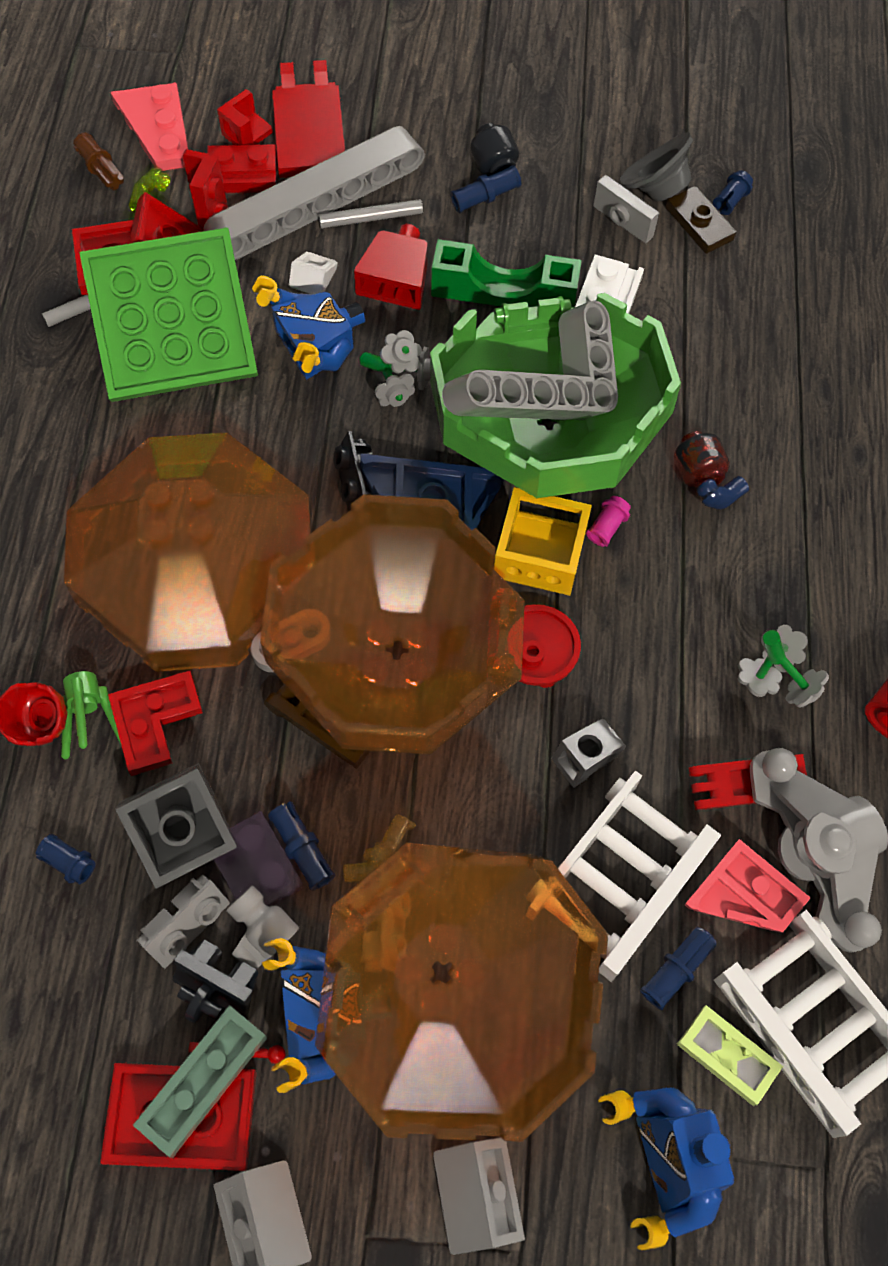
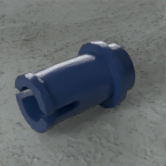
M740 170L729 175L727 185L713 200V206L717 210H719L724 202H727V205L720 214H731L742 197L748 196L751 193L753 179L750 174Z
M54 834L46 836L37 847L35 853L38 860L44 861L64 874L65 881L71 884L74 882L78 884L84 883L91 876L96 864L91 859V853L85 850L79 852Z

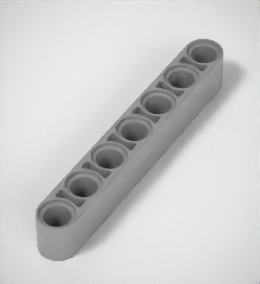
M402 126L393 127L213 215L205 223L203 231L228 227L234 258L237 260L319 219L318 214L333 212L413 172L422 164L425 156L424 150Z

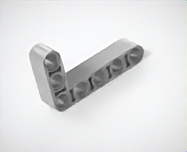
M594 300L568 310L561 315L559 319V336L563 375L475 370L452 379L445 384L442 398L447 410L457 416L584 420L612 411L618 402L611 324L606 307L601 302Z

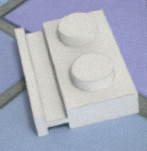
M595 255L575 307L596 300L598 293H606L628 304L626 313L629 314L643 276L644 268L639 267L638 270L628 268L629 264Z

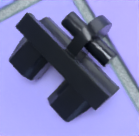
M202 940L190 953L181 950L174 959V965L177 968L173 976V982L181 986L177 998L189 1004L185 1013V1019L196 1023L205 1013L217 1020L221 1013L225 1012L229 1006L245 1018L250 1010L252 992L257 983V969L245 962H237L228 976L216 970V967L222 960V952L217 946L206 940Z

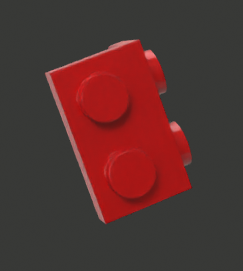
M186 149L183 153V160L198 226L204 228L205 223L210 217L228 208L219 157Z

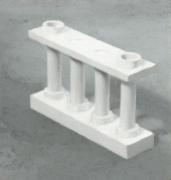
M637 771L631 775L627 782L622 778L616 781L605 796V799L610 802L552 877L547 880L541 876L526 896L532 901L526 913L529 917L534 919L543 906H545L600 950L598 955L604 959V962L597 971L610 982L619 974L721 836L709 825H706L698 836L692 831L687 834L633 792L642 778V775ZM622 806L677 847L675 852L682 856L674 869L667 864L662 867L608 825ZM596 839L600 840L652 881L650 885L657 891L648 903L641 898L636 901L582 858ZM570 872L627 915L624 920L630 923L631 926L622 938L615 933L612 936L555 892Z
M806 910L789 924L796 936L751 970L747 968L742 969L738 962H736L715 978L714 981L770 1056L783 1065L781 1070L833 1138L849 1135L861 1125V1122L853 1113L856 1111L855 1104L888 1078V1052L842 1089L839 1087L834 1088L822 1073L824 1070L823 1064L869 1027L888 1050V1011L830 940L832 935L824 922L815 916L812 917ZM809 950L826 971V974L782 1008H772L761 993L763 991L762 985ZM839 988L857 1012L813 1047H802L791 1033L793 1030L792 1024Z

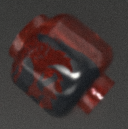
M700 431L691 432L681 439V444L674 451V462L683 482L687 486L698 488L707 479H714L717 485L724 481L725 474L730 467V460L721 440L715 434L702 433Z

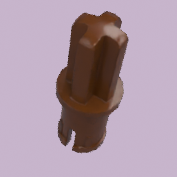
M90 133L79 134L73 141V144L76 145L73 147L86 161L88 171L97 175L106 187L118 190L119 185L124 183V177L112 163L110 153L107 150L101 149Z

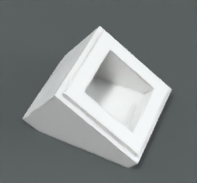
M305 252L291 264L289 286L309 294L324 292L337 269L338 262Z

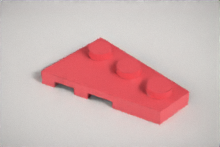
M177 83L110 92L113 103L124 115L129 128L133 129L140 141V145L156 170L159 172L185 168L183 153L188 149Z

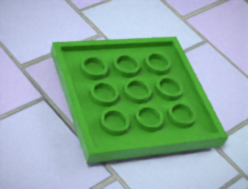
M228 227L79 252L108 398L111 402L258 376Z

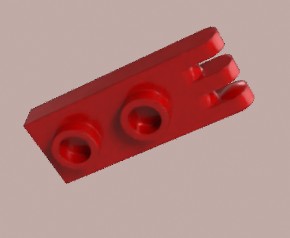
M803 754L794 755L798 764L797 771L807 776ZM752 760L689 767L690 777L707 776V782L691 784L692 793L709 792L710 799L694 801L695 810L758 804L753 802L750 778V763Z

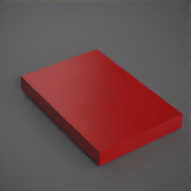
M114 1063L100 1164L247 1171L257 1071L255 1069H242L175 1156L170 1158L137 1130L133 1124L180 1066Z

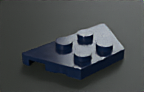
M362 453L359 459L361 472L393 534L470 541L505 481L482 467Z

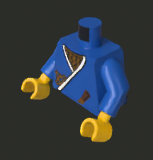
M259 276L252 287V290L258 293L256 301L262 307L269 305L270 302L273 305L271 308L275 331L305 379L311 378L322 370L337 371L353 349L352 328L365 322L364 312L359 303L354 302L340 309L330 293H291L278 288L276 282L270 277Z
M283 938L268 941L264 946L275 948L278 952V960L262 962L263 967L267 970H275L284 966L290 969L281 970L289 1057L272 1067V1071L283 1069L288 1073L290 1081L276 1088L279 1093H286L300 1084L333 1078L357 1057L359 1046L365 1044L363 1022L390 1018L387 990L360 994L357 973L350 971L346 963L318 950L291 946V943Z
M675 1088L635 1092L632 1098L627 1092L622 1090L600 1097L599 1102L608 1100L614 1104L616 1109V1115L602 1119L605 1124L612 1125L626 1120L633 1115V1112H636L639 1116L636 1117L661 1212L665 1213L664 1219L658 1216L637 1218L632 1221L631 1228L646 1226L649 1231L648 1242L637 1246V1248L647 1250L662 1247L666 1244L670 1233L673 1237H678L711 1224L716 1218L722 1201L721 1192L734 1184V1176L728 1159L731 1152L730 1144L721 1134L714 1112L710 1109L696 1108L693 1101Z

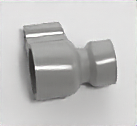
M252 885L226 911L236 922H244L247 926L246 933L232 955L238 962H245L257 969L262 962L277 952L275 948L265 947L264 944L277 938H283L288 941L297 932L299 926L281 907L266 906L263 903L264 896Z

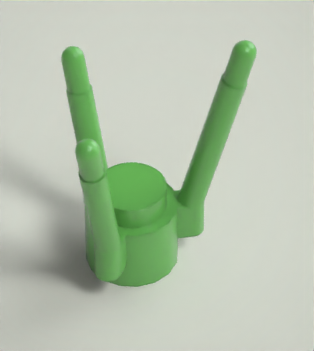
M89 671L75 672L66 676L63 680L65 691L63 698L68 715L65 729L62 732L61 757L63 759L70 757L73 713L76 719L79 747L81 749L87 747L85 714L94 712L98 708V703L101 704L120 742L107 687L98 686L97 676Z

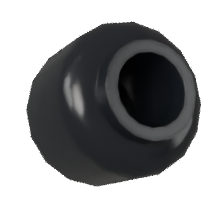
M493 123L481 126L470 144V150L479 171L483 175L490 176L509 168V166L513 165L516 167L520 152L509 128Z

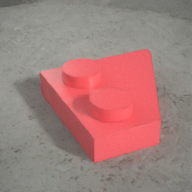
M739 839L686 902L685 906L690 910L782 933L811 897Z

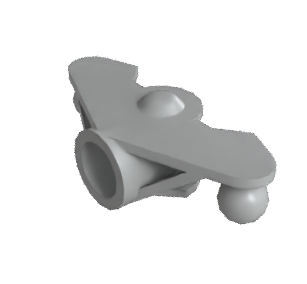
M775 748L759 753L750 763L753 802L778 812L786 826L778 840V854L782 865L788 873L797 879L814 882L820 894L816 917L828 927L832 935L830 940L838 948L846 952H857L864 948L872 947L880 939L882 932L878 919L868 913L878 854L886 850L888 845V833L882 817L876 808L861 796L847 798L797 771V760L791 751L784 748Z

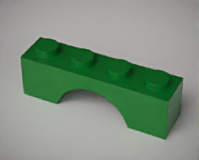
M438 239L432 264L431 296L501 306L502 303L527 302L528 307L538 306V300L562 296L563 299H570L571 307L574 308L582 260L545 255L534 266L525 269H505L495 266L482 258L474 244Z

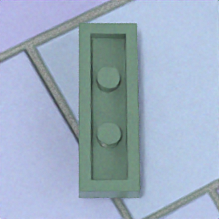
M229 1006L133 1126L168 1157L173 1158L268 1037Z

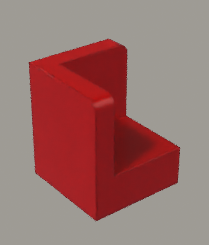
M247 89L217 109L222 136L233 145H256L273 132L272 126L255 113L253 94Z

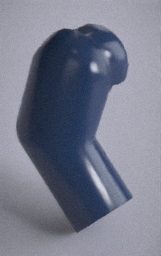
M736 476L721 487L717 486L714 479H707L697 488V494L703 499L702 503L707 507L719 510L730 506L749 491L748 483L741 476Z

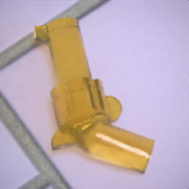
M396 814L381 843L376 842L373 849L368 848L364 851L363 857L367 861L366 863L346 864L343 866L345 882L364 881L378 877L383 878L384 875L391 876L390 871L399 855L396 850L406 831L414 829L416 824L406 817Z

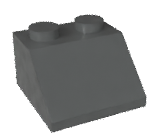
M199 763L119 802L115 809L156 889L237 848L219 802Z

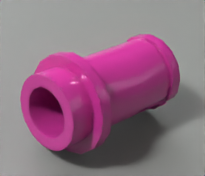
M611 496L610 499H605L602 502V511L591 528L586 532L589 540L598 546L607 547L620 524L628 521L630 517V505L618 496Z

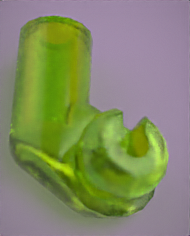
M151 168L134 184L129 209L134 213L136 212L138 199L144 192L150 194L154 188L160 192L166 191L171 181L169 174L161 172V168Z

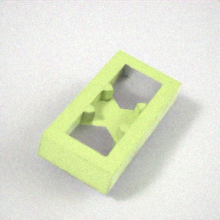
M707 1005L700 1010L677 1043L680 1048L752 1106L759 1104L783 1068V1065Z

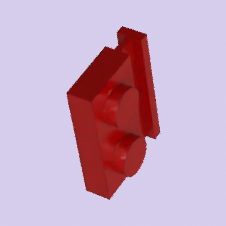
M276 144L208 146L207 153L219 157L225 193L262 192L276 185Z

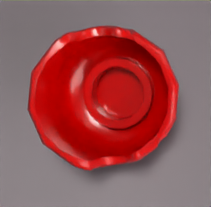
M37 682L16 683L11 685L0 696V733L9 742L24 746L45 745L58 738L65 729L68 715L63 696L52 686Z

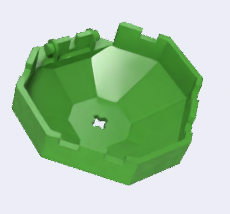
M598 293L596 301L601 302L606 307L610 317L618 391L617 405L610 412L584 420L550 419L551 422L557 423L554 424L553 430H546L545 426H538V424L542 423V419L454 415L444 405L442 392L447 382L475 370L563 375L559 319L564 312L573 309L570 299H563L562 296H557V298L538 300V306L528 307L527 302L502 303L501 308H495L494 312H491L477 329L476 309L468 310L453 327V336L445 344L439 342L430 352V383L443 444L535 498L616 487L674 412L681 381L662 323L649 315L642 321L626 313L628 304L606 293Z

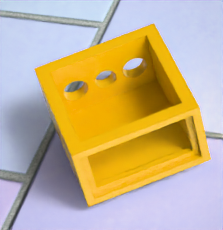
M514 487L495 555L493 578L570 596L592 505L555 496L535 498L522 489ZM520 501L580 514L579 523L520 511Z

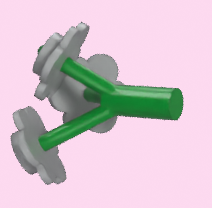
M402 330L397 335L393 333L388 334L385 337L386 346L381 349L380 356L364 352L360 357V364L363 367L382 372L386 379V383L380 384L375 389V395L379 398L378 401L381 406L389 404L394 407L401 406L415 392L414 378L411 374H404L398 377L397 375H392L393 371L395 373L403 371L417 372L419 390L426 388L428 381H430L429 347H424L422 351L421 346L418 343H414L413 335L407 330Z
M781 625L777 631L769 630L763 634L761 641L762 645L766 648L762 654L763 659L758 658L753 661L744 658L738 664L740 671L738 681L746 685L748 690L758 697L765 696L767 692L769 694H776L780 689L778 684L782 680L781 672H787L793 680L788 685L789 693L785 699L789 704L794 703L797 707H804L816 701L824 692L825 688L823 685L829 679V675L824 670L816 672L814 669H811L802 676L794 667V663L800 664L806 659L803 649L807 646L808 639L801 631L792 632V628L789 625Z

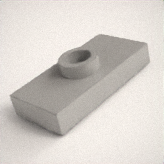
M606 175L597 182L593 206L612 219L615 224L622 226L646 244L654 236L659 212Z

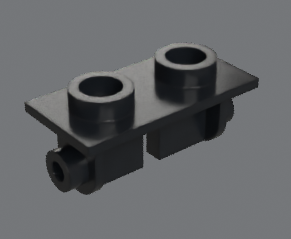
M352 431L347 432L340 445L336 447L333 456L334 466L339 470L342 483L341 497L346 502L349 518H353L360 507H366L368 512L380 510L359 465L361 453L373 455L372 448L364 439L354 441Z

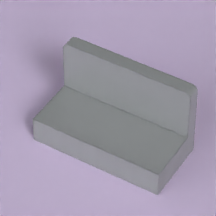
M506 1137L471 1142L434 1152L433 1157L449 1251L452 1255L496 1248L525 1240Z
M285 1160L244 1171L213 1184L232 1266H299L311 1261L312 1256L288 1163Z

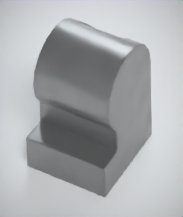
M601 719L562 740L551 759L575 788L587 780L589 775L615 759L625 749L626 745L604 719Z

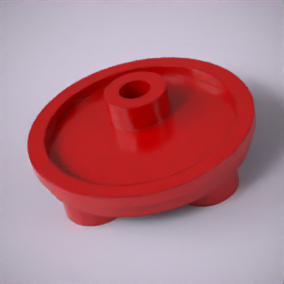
M533 604L519 607L504 617L496 630L494 650L498 664L512 678L527 685L548 688L565 678L574 669L581 651V640L576 626L567 615L550 606Z

